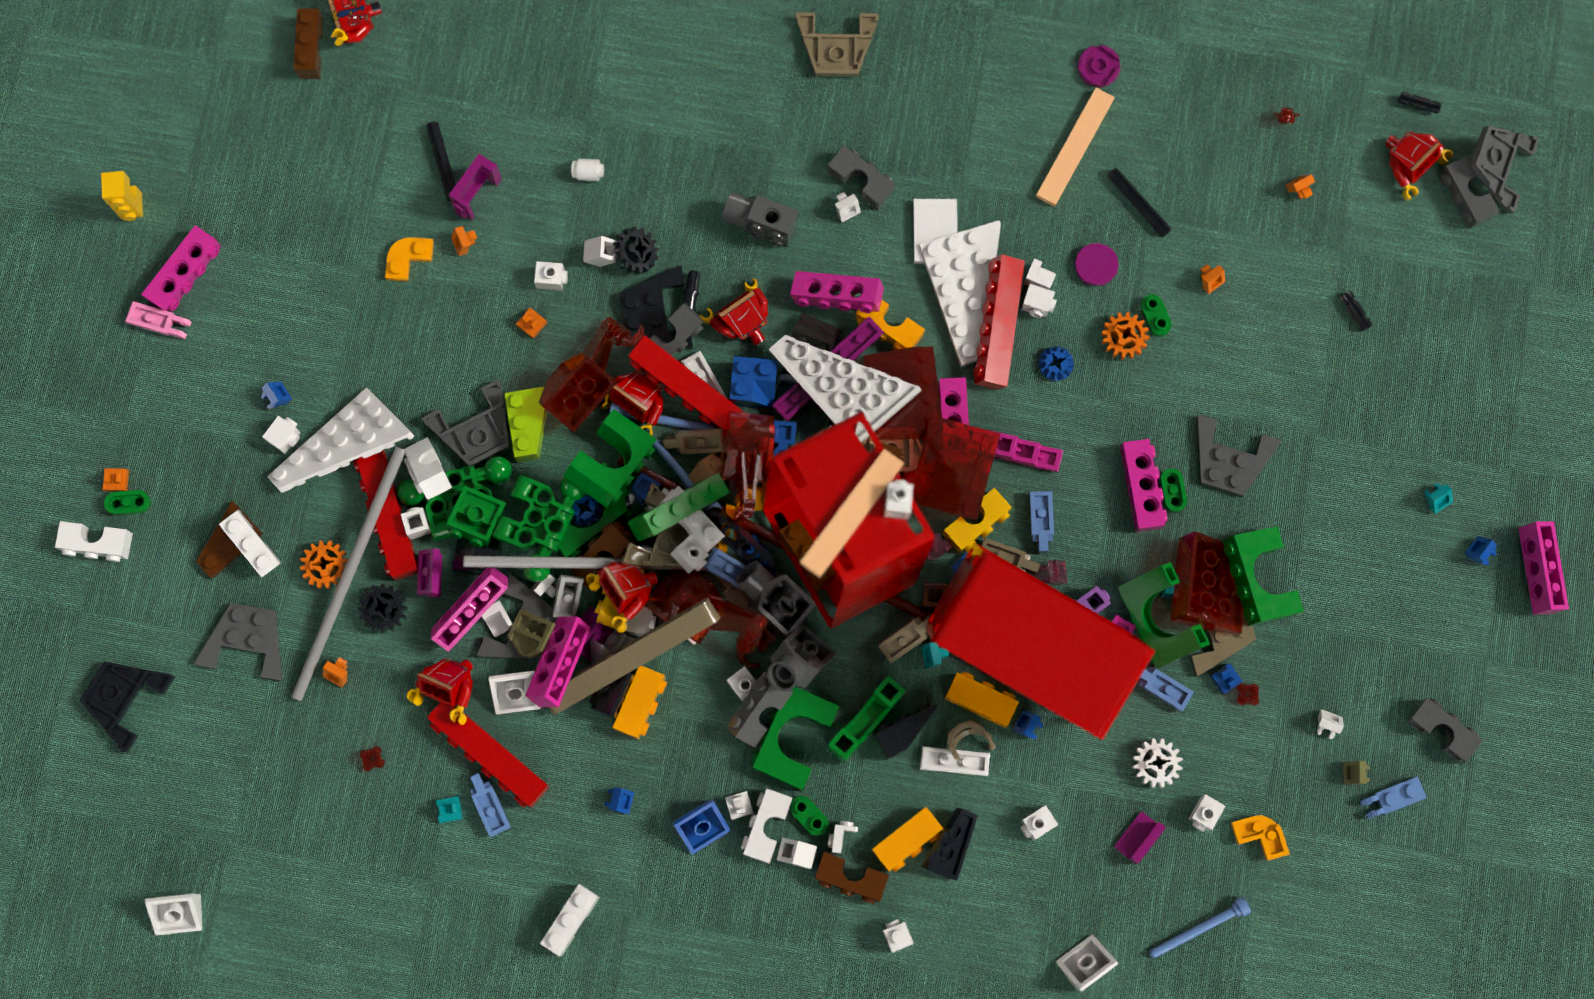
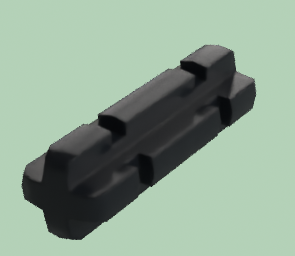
M1401 92L1398 102L1402 105L1407 106L1409 104L1410 107L1424 111L1429 110L1435 114H1438L1441 109V103L1438 101H1430L1428 98L1417 95L1411 96L1410 93Z
M1347 291L1341 295L1340 299L1344 304H1347L1346 308L1355 322H1359L1357 324L1362 331L1369 329L1373 325L1369 317L1366 318L1365 315L1367 314L1358 300H1354L1355 296L1352 291Z

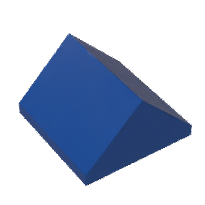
M713 799L673 822L691 854L696 853L731 831Z

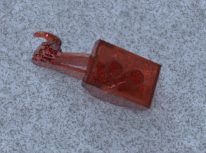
M611 317L606 318L585 350L562 362L550 375L538 403L571 431L575 432L617 384V381L605 372L613 343L617 347H631L641 339L644 327L639 325L638 332L631 338V332L623 324L616 322Z
M729 411L727 414L721 479L736 480L740 503L735 509L734 520L741 526L754 515L757 483L766 484L770 458L773 456L774 417ZM747 482H752L750 499H748ZM734 530V538H736L738 535Z
M671 570L649 597L645 607L663 620L668 621L700 601L709 598L721 618L713 625L690 637V639L700 645L711 630L740 632L736 640V657L743 666L750 669L758 668L760 664L758 662L755 664L749 662L745 658V654L752 653L762 638L761 632L768 623L767 619L761 614L721 599L715 585L697 572L691 571L688 574L682 570Z

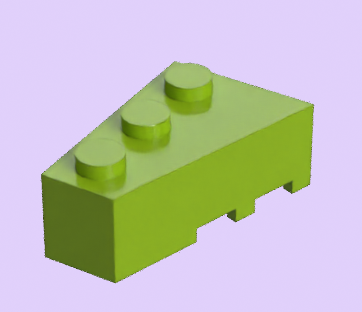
M549 386L505 393L514 457L517 463L540 459L545 421L548 413L547 409L551 396Z

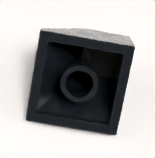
M461 537V539L457 540L452 571L481 575L487 567H463V556L501 555L503 542L493 537L488 547L482 545L481 548L472 546L469 543V539Z
M627 673L601 688L598 692H594L589 702L592 704L591 709L616 720L634 679L633 674Z

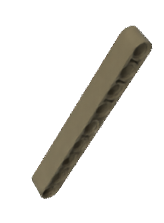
M709 598L700 601L572 675L559 707L548 708L553 715L565 710L708 628L721 617Z

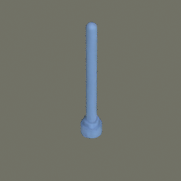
M612 402L610 412L615 409L626 418L637 420L620 408L619 405ZM660 415L657 422L658 424L691 430L715 429L712 424L708 425L702 422Z
M657 439L653 448L656 449L657 453L687 488L694 483L688 478L689 475ZM712 502L703 508L705 515L712 507L723 509L718 502ZM712 516L711 520L716 519L718 516Z
M1242 896L1234 900L1231 908L1151 949L1149 955L1151 958H1156L1234 916L1244 917L1250 914L1251 909Z

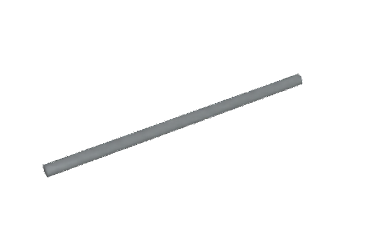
M399 447L394 449L291 695L296 700L302 701L403 460L406 450Z
M463 556V567L603 569V567L614 561L622 563L623 558ZM640 566L641 569L684 570V569H672V568H659V567Z

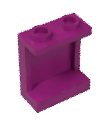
M481 154L477 155L449 194L452 202L451 205L455 209L454 212L463 219L468 217L473 220L475 217L469 203L484 182L488 180L498 186L502 180L497 165Z

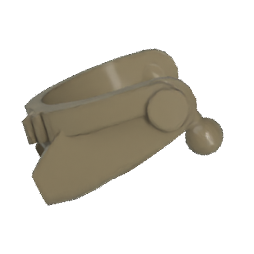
M970 719L967 722L958 724L954 729L951 728V731L947 732V737L953 758L955 760L960 759L956 751V745L963 737L971 734H978L986 738L989 743L988 748L994 750L996 745L992 741L991 734L987 733L980 724Z

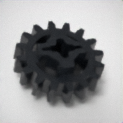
M636 226L630 229L627 228L616 236L618 240L613 242V245L617 249L613 253L618 254V258L615 261H621V269L627 267V273L635 272V275L649 271L650 268L656 265L654 261L659 259V257L655 255V252L659 251V248L654 247L653 244L657 241L650 239L651 233L644 234V228L637 230Z
M381 584L379 590L372 586V593L364 592L367 598H360L359 601L363 603V606L358 607V610L364 613L359 618L367 620L364 624L367 628L372 625L373 632L380 628L381 633L385 634L386 628L393 632L395 624L400 627L402 626L399 620L407 618L403 611L408 610V607L403 605L407 601L406 598H399L402 594L400 590L394 592L392 585L386 589L385 585ZM383 594L390 595V596L394 597V599L391 598V599L387 600V599H384V597H383L382 595H383ZM374 599L372 607L369 608L371 601ZM380 601L386 606V616L379 611L381 610ZM397 609V613H396L395 617L392 618V615H393V613H394V610ZM381 618L384 623H377L372 619Z

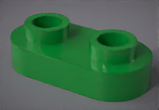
M1155 294L1145 296L1140 304V310L1150 332L1156 337L1166 336L1171 330L1172 322L1162 299ZM1149 302H1154L1156 307H1150ZM1162 321L1165 326L1159 327L1157 322Z
M1169 468L1160 476L1163 503L1169 512L1178 513L1187 505L1185 485L1181 472L1175 468ZM1167 478H1173L1174 484H1169ZM1171 499H1176L1178 505H1172Z
M142 490L112 492L104 500L105 509L113 515L144 513L151 505L149 495ZM139 499H143V504L141 506H137V501ZM117 501H120V507L115 508V503Z
M798 796L792 800L790 805L792 815L811 835H823L829 826L827 817L805 796ZM800 803L806 805V810L803 812L797 809ZM815 820L821 821L822 826L820 828L813 826Z

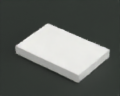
M957 199L913 200L914 263L925 264L920 248L921 243L957 233Z

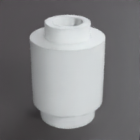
M597 159L573 160L571 168L572 178L582 181H599L600 177L604 176V164H600V160Z

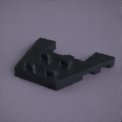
M682 265L620 293L625 338L640 340L645 335L650 339L656 334L665 342H671L675 339L676 330H667L662 290L684 287ZM690 336L686 340L688 345L685 349H693L692 337Z
M104 661L80 701L97 722L103 726L107 734L118 744L119 748L128 754L138 735L119 724L144 683L165 695L175 676Z

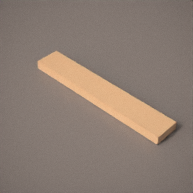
M1095 88L1036 195L1037 198L1054 207L1056 206L1115 97Z
M885 449L801 560L800 564L819 578L822 576L885 491L888 483L894 479L902 468L904 462Z

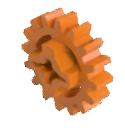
M1119 312L1116 315V319L1111 316L1109 323L1105 322L1103 327L1106 330L1101 332V336L1106 338L1102 340V344H1108L1105 351L1109 352L1112 350V357L1115 358L1117 354H1120L1121 360H1124L1125 356L1128 355L1131 360L1134 357V353L1139 356L1142 353L1141 349L1147 347L1145 342L1149 340L1150 336L1145 335V333L1148 332L1149 328L1142 327L1145 321L1141 320L1138 322L1137 314L1131 318L1129 312L1125 314V317H1122V314ZM1134 327L1137 329L1139 335L1136 334ZM1124 333L1128 334L1126 339L1122 338ZM1128 346L1132 347L1130 349H1123L1124 347Z
M320 540L318 547L312 543L311 551L304 550L307 557L300 558L305 563V565L300 567L301 571H306L303 578H310L309 584L312 586L317 582L318 589H322L323 584H325L327 589H331L332 583L336 586L339 583L338 579L341 578L345 564L348 562L347 558H343L347 555V552L345 550L340 551L341 546L339 544L333 547L332 541H328L327 545H325ZM328 551L334 552L338 558H331ZM326 560L329 564L326 565V569H323L321 565H324ZM312 572H320L322 579L315 577Z

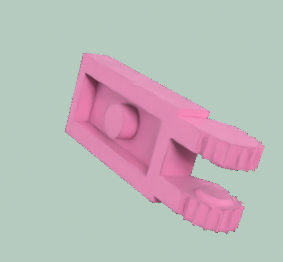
M132 301L125 320L127 324L167 336L172 335L180 339H185L187 334L183 331L172 329L173 322L182 326L191 325L190 320L176 316L174 313Z

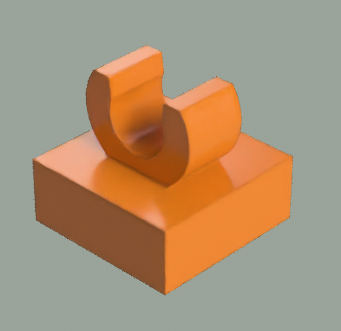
M1307 174L1285 184L1288 192H1297L1300 199L1303 197L1306 199L1313 195L1309 185L1313 184L1315 180L1312 174Z
M463 226L454 228L451 239L458 256L467 254L470 246L475 244L474 240L477 239L474 230L466 233Z
M1206 264L1200 269L1203 273L1200 275L1203 290L1208 294L1225 282V270L1220 265L1212 269Z
M529 307L518 320L516 326L534 339L547 324V320Z
M104 468L103 491H127L129 470Z
M341 657L338 658L335 665L327 661L323 667V678L343 688L347 682L346 669L348 666L346 664L348 661Z

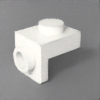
M840 821V825L835 824L834 834H829L828 847L832 848L831 853L841 854L844 831L858 832V827H853V822Z

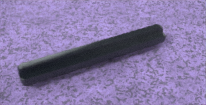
M430 121L426 124L446 199L448 202H451L449 194L456 186L439 123Z
M1118 168L1112 169L1108 174V178L1161 237L1169 234L1171 227Z

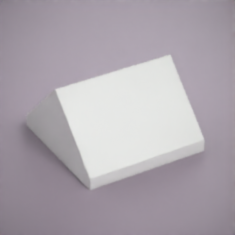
M535 671L489 676L496 715L541 709V707L525 696Z
M201 894L166 896L145 900L155 935L202 931Z
M1093 934L1056 961L1073 987L1079 992H1082L1118 965L1117 961Z

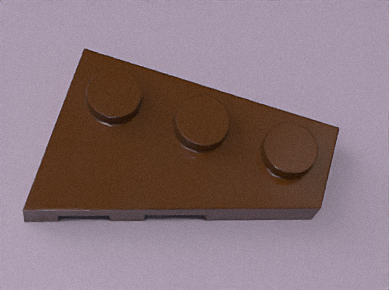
M232 501L219 524L239 509L253 526L257 535L261 537L263 533ZM219 524L196 561L212 579L242 554Z

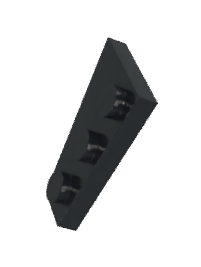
M956 808L922 863L921 868L957 881L978 815L961 808Z

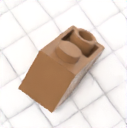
M727 448L724 452L711 453L700 460L688 478L695 484L702 479L719 473L722 479L738 464L739 460Z

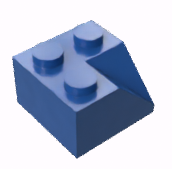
M734 356L730 401L736 406L774 409L772 404L775 401L778 360Z

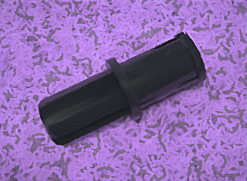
M690 270L686 290H683V304L686 303L695 311L697 297L700 296L698 287L701 273Z

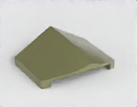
M520 608L507 637L512 641L519 654L531 658L543 651L555 623Z

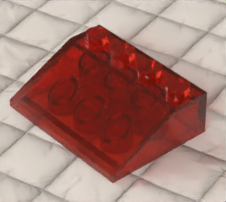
M909 347L865 355L863 357L864 366L884 372L889 376L897 377L902 381L921 388L920 393L875 431L878 439H937L944 430L933 347Z
M931 415L912 482V497L916 504L977 520L1000 433Z
M1196 531L1180 537L1178 540L1175 572L1181 583L1174 586L1170 621L1190 628L1201 624L1203 630L1236 635L1242 634L1243 607L1237 595L1236 584L1230 572V565L1224 552L1223 542Z

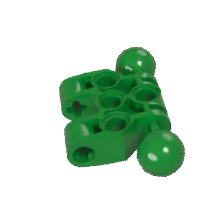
M501 456L493 457L486 462L484 467L478 469L471 465L445 472L448 480L453 476L460 477V483L431 498L425 506L434 542L451 538L448 534L449 531L446 530V523L454 508V501L460 496L464 486L479 492H486L487 495L493 497L491 490L482 486L479 482L489 480L494 484H502L510 478L512 466L506 458ZM412 478L403 480L397 488L399 501L408 506L419 504L425 495L424 493H418ZM435 503H443L444 508L440 513L432 511Z
M519 475L510 496L530 507L525 511L522 522L500 516L491 537L523 552L539 546L536 554L529 557H549L551 552H557L566 534V530L575 513L571 509L574 502L582 499L586 493L566 478H563L560 483V491L563 496L560 503H558L549 486ZM545 493L550 495L548 502H539L540 495ZM531 515H541L539 522H529ZM555 522L560 523L561 529L559 531H550L551 524ZM530 534V542L526 544L520 542L522 535ZM522 568L525 577L532 582L545 580L551 571V568Z

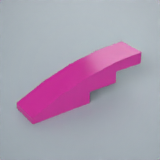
M980 428L974 429L970 444L971 450L1056 473L1059 471L1063 450L1041 446L1038 442L1019 439L1018 436Z

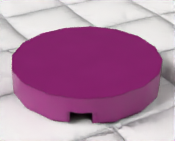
M1105 45L1088 47L1081 54L1078 61L1080 78L1092 87L1102 88L1109 86L1116 80L1120 72L1121 65L1118 55L1113 49Z
M1093 243L1083 247L1075 261V271L1079 279L1091 286H1104L1110 283L1116 276L1119 267L1118 257L1114 250L1101 243Z

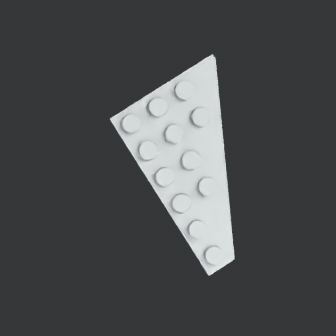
M1000 220L920 244L925 266L960 367L977 362L978 356L976 351L981 337L979 330L984 315L982 309L987 294L985 287L990 273L988 266L991 259L997 255L1001 226Z
M784 335L769 348L773 356L834 424L861 411L875 432L921 392V388L917 385L907 383L897 377L889 376L871 367L868 368L855 361L842 358L837 354L816 348L787 335ZM858 422L856 435L862 443L869 435L864 426Z
M365 388L267 477L283 493L294 486L305 484L306 479L316 475L321 477L329 474L340 467L350 465V461L359 457L365 459L381 452L383 449L395 446L394 443L402 439L408 438L410 440L414 435L368 388Z

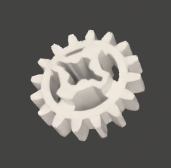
M1155 738L1151 739V745L1146 741L1142 743L1144 749L1137 748L1136 752L1139 756L1132 758L1134 761H1137V764L1132 766V768L1139 770L1136 777L1142 776L1144 778L1143 784L1149 781L1151 788H1154L1156 783H1158L1160 788L1164 787V782L1168 785L1173 784L1171 778L1178 779L1179 775L1176 771H1180L1183 768L1178 765V762L1183 759L1176 757L1179 749L1172 750V742L1164 745V739H1160L1159 743L1156 742ZM1161 749L1166 751L1170 757L1162 754ZM1150 750V757L1148 760L1143 761L1144 755ZM1156 758L1158 761H1166V763L1159 766V769L1156 765L1153 766L1148 764L1155 761ZM1172 765L1170 773L1165 777L1166 768ZM1145 770L1152 772L1154 778L1148 775Z

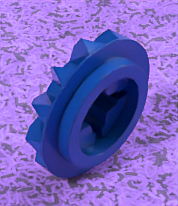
M1056 346L1049 347L1042 352L1038 365L1041 373L1047 379L1060 381L1071 374L1074 363L1073 357L1067 349ZM1053 356L1056 360H1063L1060 363V370L1056 365L1049 366L1053 362Z
M586 493L582 499L574 502L571 509L575 513L571 521L579 526H590L596 523L602 514V504ZM588 502V508L593 513L585 511L580 516L581 509L577 504L585 505Z

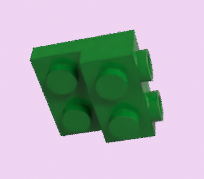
M464 486L446 523V530L449 531L448 534L455 539H461V537L469 539V543L477 548H481L482 545L488 547L492 539L491 535L506 507V502Z

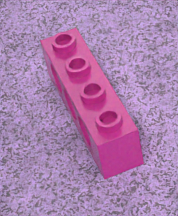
M195 225L141 295L163 311H174L178 307L182 296L192 289L196 278L205 272L209 261L217 257L221 245L215 238ZM201 251L198 257L192 258L194 252ZM182 268H188L185 274L179 275ZM174 285V289L171 292H166L168 286Z
M796 271L790 295L795 304L801 307H808L810 305L818 306L822 309H829L831 307L839 308L843 311L853 309L864 313H871L872 311L879 312L884 287L880 278ZM862 293L860 296L854 297L856 294Z
M966 378L939 379L938 386H934L935 399H939V407H936V420H940L941 427L937 428V441L942 443V450H938L939 463H943V470L967 469L971 466ZM953 398L957 405L953 407L948 406L945 400ZM953 419L957 421L958 426L950 428L946 422ZM956 441L959 444V448L956 450L949 448L948 442Z
M1149 439L1123 442L1120 446L1135 533L1162 529L1165 526V522H1167V512L1165 509H1162L1161 501H1163V491L1161 487L1158 488L1157 483L1159 469L1157 466H1154V445H1150ZM1138 459L1143 460L1146 468H1138L1135 461ZM1139 482H1148L1150 489L1143 490ZM1143 503H1151L1154 510L1152 512L1146 511Z
M1554 521L1533 522L1519 527L1533 615L1554 614L1569 609Z
M487 567L431 628V639L449 652L508 588V577L496 568Z
M557 617L554 629L547 641L525 695L539 707H559L591 629L579 617Z

